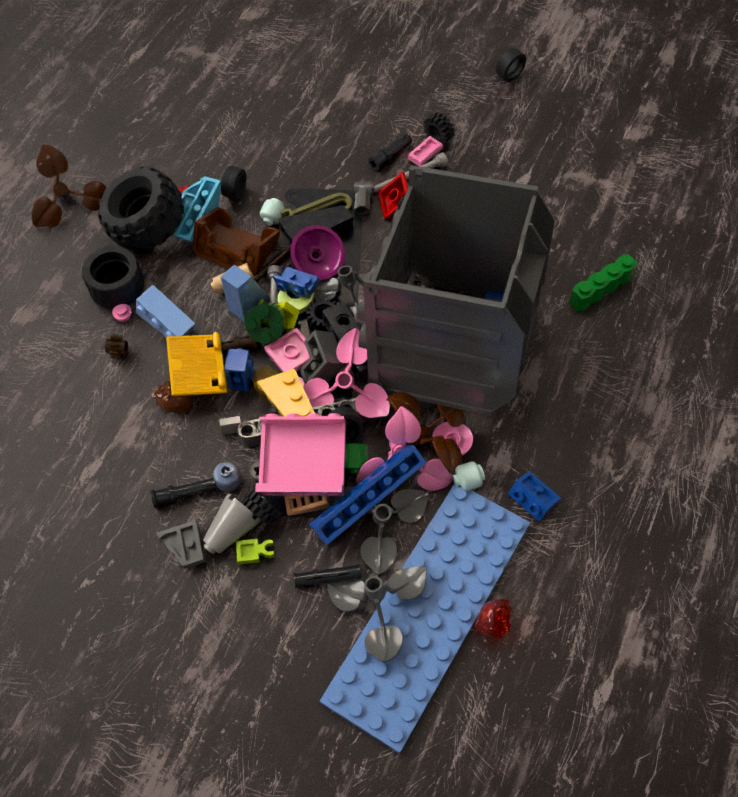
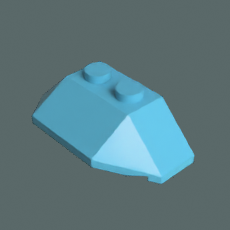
M204 176L201 178V181L194 183L183 191L181 196L184 205V213L181 215L183 219L175 229L174 237L189 242L193 241L195 221L216 207H219L220 180Z

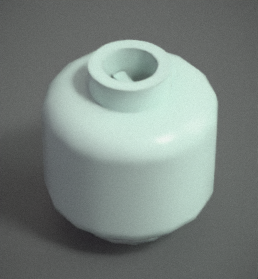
M271 198L264 202L260 210L263 223L269 226L279 224L278 219L282 218L281 211L285 209L282 201Z
M473 461L458 465L455 469L456 474L452 475L454 483L456 482V487L461 486L466 491L481 487L483 480H485L481 465H477Z

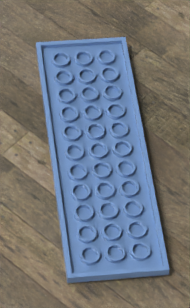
M456 482L402 569L419 566L426 567V584L423 593L416 599L406 601L400 599L397 592L391 594L387 591L380 603L385 628L396 626L402 633L403 644L400 652L388 662H381L367 652L365 637L371 630L375 628L381 629L376 609L319 701L328 709L399 754L530 525L529 521L472 490L466 491L461 486L456 487Z

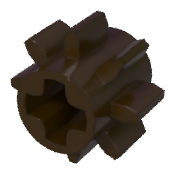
M113 334V336H110V339H106L105 352L111 354V358L120 359V357H123V354L126 355L128 352V341L123 340V335Z

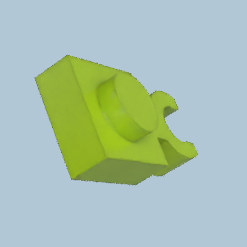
M258 539L236 541L238 565L260 562V556L266 558L275 557L274 551H266L267 547L274 546L273 540H265L262 544L258 543Z

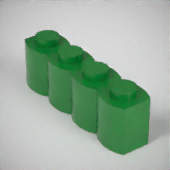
M629 254L620 256L615 263L608 264L601 272H596L589 276L587 281L576 284L572 290L569 304L577 312L587 309L591 303L601 300L605 294L611 293L619 285L629 282L638 262Z

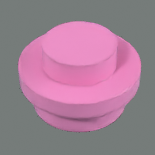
M119 304L114 307L112 314L116 320L126 322L130 319L132 310L127 304Z

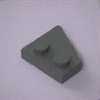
M196 520L157 532V536L184 568L206 562L199 523Z

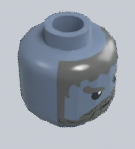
M224 461L219 463L214 469V481L220 490L231 492L240 486L242 476L239 467L235 463Z

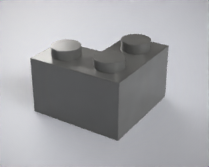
M314 330L304 341L310 359L300 369L305 384L314 378H321L329 383L346 365V363L340 362L337 358L336 349L338 343L334 333Z

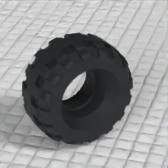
M138 167L132 171L128 170L122 173L123 175L118 178L116 177L111 182L112 184L105 189L98 205L100 208L98 210V218L103 226L102 229L120 247H126L128 250L141 252L143 249L148 251L154 249L157 245L163 244L168 237L176 232L175 229L183 219L181 215L184 213V205L180 190L165 173L151 167H146L145 169Z

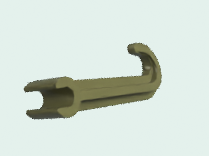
M335 193L295 210L284 209L281 211V216L287 217L322 210L341 202H345L347 204L345 208L350 211L352 199L345 193Z

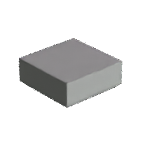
M240 416L219 419L223 435L238 433V426L241 424Z

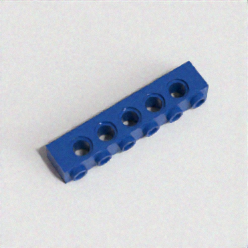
M405 445L312 521L309 526L319 539L328 545L427 462L415 446Z

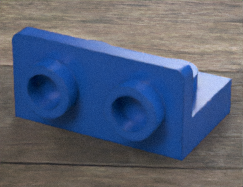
M286 267L281 276L275 275L273 277L279 290L283 292L288 291L298 297L303 296L306 298L311 297L320 282L317 276Z
M530 471L516 480L508 493L512 499L538 521H541L546 513L558 504L561 499L559 495Z

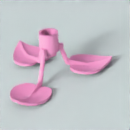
M357 328L347 332L337 346L336 355L338 360L349 364L345 371L337 374L336 383L329 389V384L324 379L314 378L304 385V391L311 406L316 407L334 403V397L330 392L334 391L338 386L343 389L353 388L360 393L356 397L355 406L361 415L369 418L387 416L390 411V403L386 400L388 396L385 390L375 383H368L364 390H361L354 385V378L349 373L353 363L360 365L367 360V349L359 348L358 345L360 331Z
M402 406L389 420L385 428V434L391 449L388 452V459L402 449L406 442L413 443L417 441L421 434V427L416 417ZM380 457L368 460L357 474V485L385 461ZM440 459L429 460L424 468L418 469L421 473L417 477V482L426 490L435 491L443 489L453 480L452 473L449 474Z

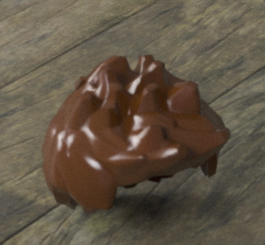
M166 381L165 385L159 384V387H156V390L152 393L156 403L167 412L181 414L189 410L193 405V395L172 396L170 381Z

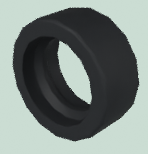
M517 48L508 49L500 57L496 66V73L506 82L513 81L522 73L526 65L527 58L525 54Z
M340 407L331 411L329 414H340L345 419H352L355 422L354 430L346 435V443H358L364 433V424L358 412L349 407Z

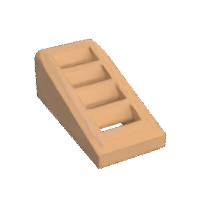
M284 496L288 516L331 507L329 496H322L321 501H319V496H313L314 503H311L310 496ZM302 497H304L306 505H302ZM293 499H296V502H297V507H296V508H294Z

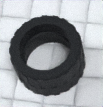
M111 246L98 249L88 256L82 266V278L90 296L95 303L102 307L112 309L119 304L129 305L135 302L144 290L145 280L138 260L130 250L124 247ZM111 272H128L118 282L111 284L99 283L104 276Z

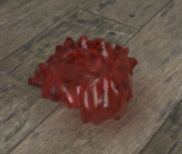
M509 599L484 602V606L480 609L476 624L474 625V627L478 628V633L482 632L494 639H502L503 635L510 631L512 625L509 620L512 607L509 605Z

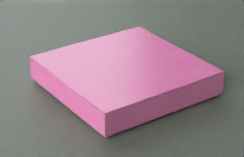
M297 328L264 347L265 352L282 373L294 368L295 371H298L310 359L304 343L306 338Z

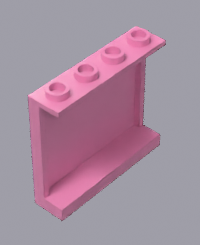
M314 413L307 416L287 414V416L278 417L277 414H266V417L259 418L262 423L259 483H256L255 490L258 495L344 496L346 421L344 416L336 413L329 414L328 416H320Z

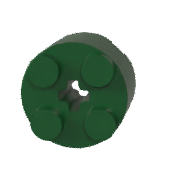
M262 303L250 310L246 317L245 328L248 334L257 342L263 344L274 342L283 336L288 328L287 313L276 303ZM266 319L270 321L268 326L265 325Z

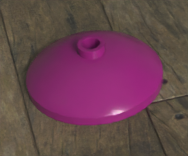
M321 225L308 226L294 237L291 244L290 254L295 268L298 271L317 276L319 280L333 277L338 273V269L343 266L345 260L343 242L328 227ZM312 253H316L318 258H314Z

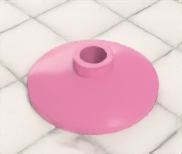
M444 422L435 428L432 437L442 435L445 439H452L460 448L462 455L467 453L473 444V435L469 428L463 424L459 427H452L448 422Z

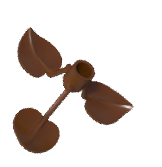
M42 144L36 159L37 170L47 178H52L56 175V179L50 187L53 192V200L51 201L48 197L42 196L34 202L31 213L33 225L35 227H50L58 224L62 218V209L55 202L57 196H64L67 192L84 196L82 205L92 211L100 210L98 207L99 201L102 199L103 192L107 187L99 181H90L85 184L83 188L84 193L68 189L65 183L59 181V174L65 173L68 170L66 157L58 149Z
M399 392L386 399L396 412L402 406L409 410L418 422L420 421L421 416L418 413L421 411V407L412 395ZM437 404L438 410L443 416L429 426L420 425L421 434L418 440L409 444L417 447L419 444L423 445L433 441L436 453L449 474H451L461 462V450L452 439H445L442 435L428 438L429 430L445 418L450 426L459 427L463 424L465 415L461 409Z

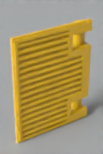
M218 332L213 333V335L166 337L172 396L227 393L221 338ZM207 342H213V347L207 348ZM211 380H218V386H212Z

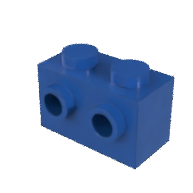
M240 348L229 349L224 369L229 388L231 390L249 391L251 381L255 380L256 374L255 369H253V359L250 358L249 351Z

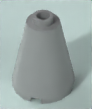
M229 493L223 500L203 539L206 543L204 547L212 554L215 552L220 554L261 521L258 517L254 520V513L236 498L231 501L230 499L233 496Z

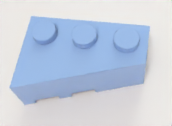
M154 285L136 299V314L164 334L165 337L188 336L194 331L195 323Z

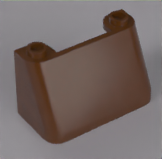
M216 207L195 221L193 250L197 256L229 269L233 265L238 267L247 263L252 274L255 275L278 243L280 230L267 227L263 230L261 236L232 226L231 214L225 209Z

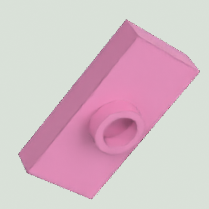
M429 136L408 154V159L421 166L442 150L443 144Z

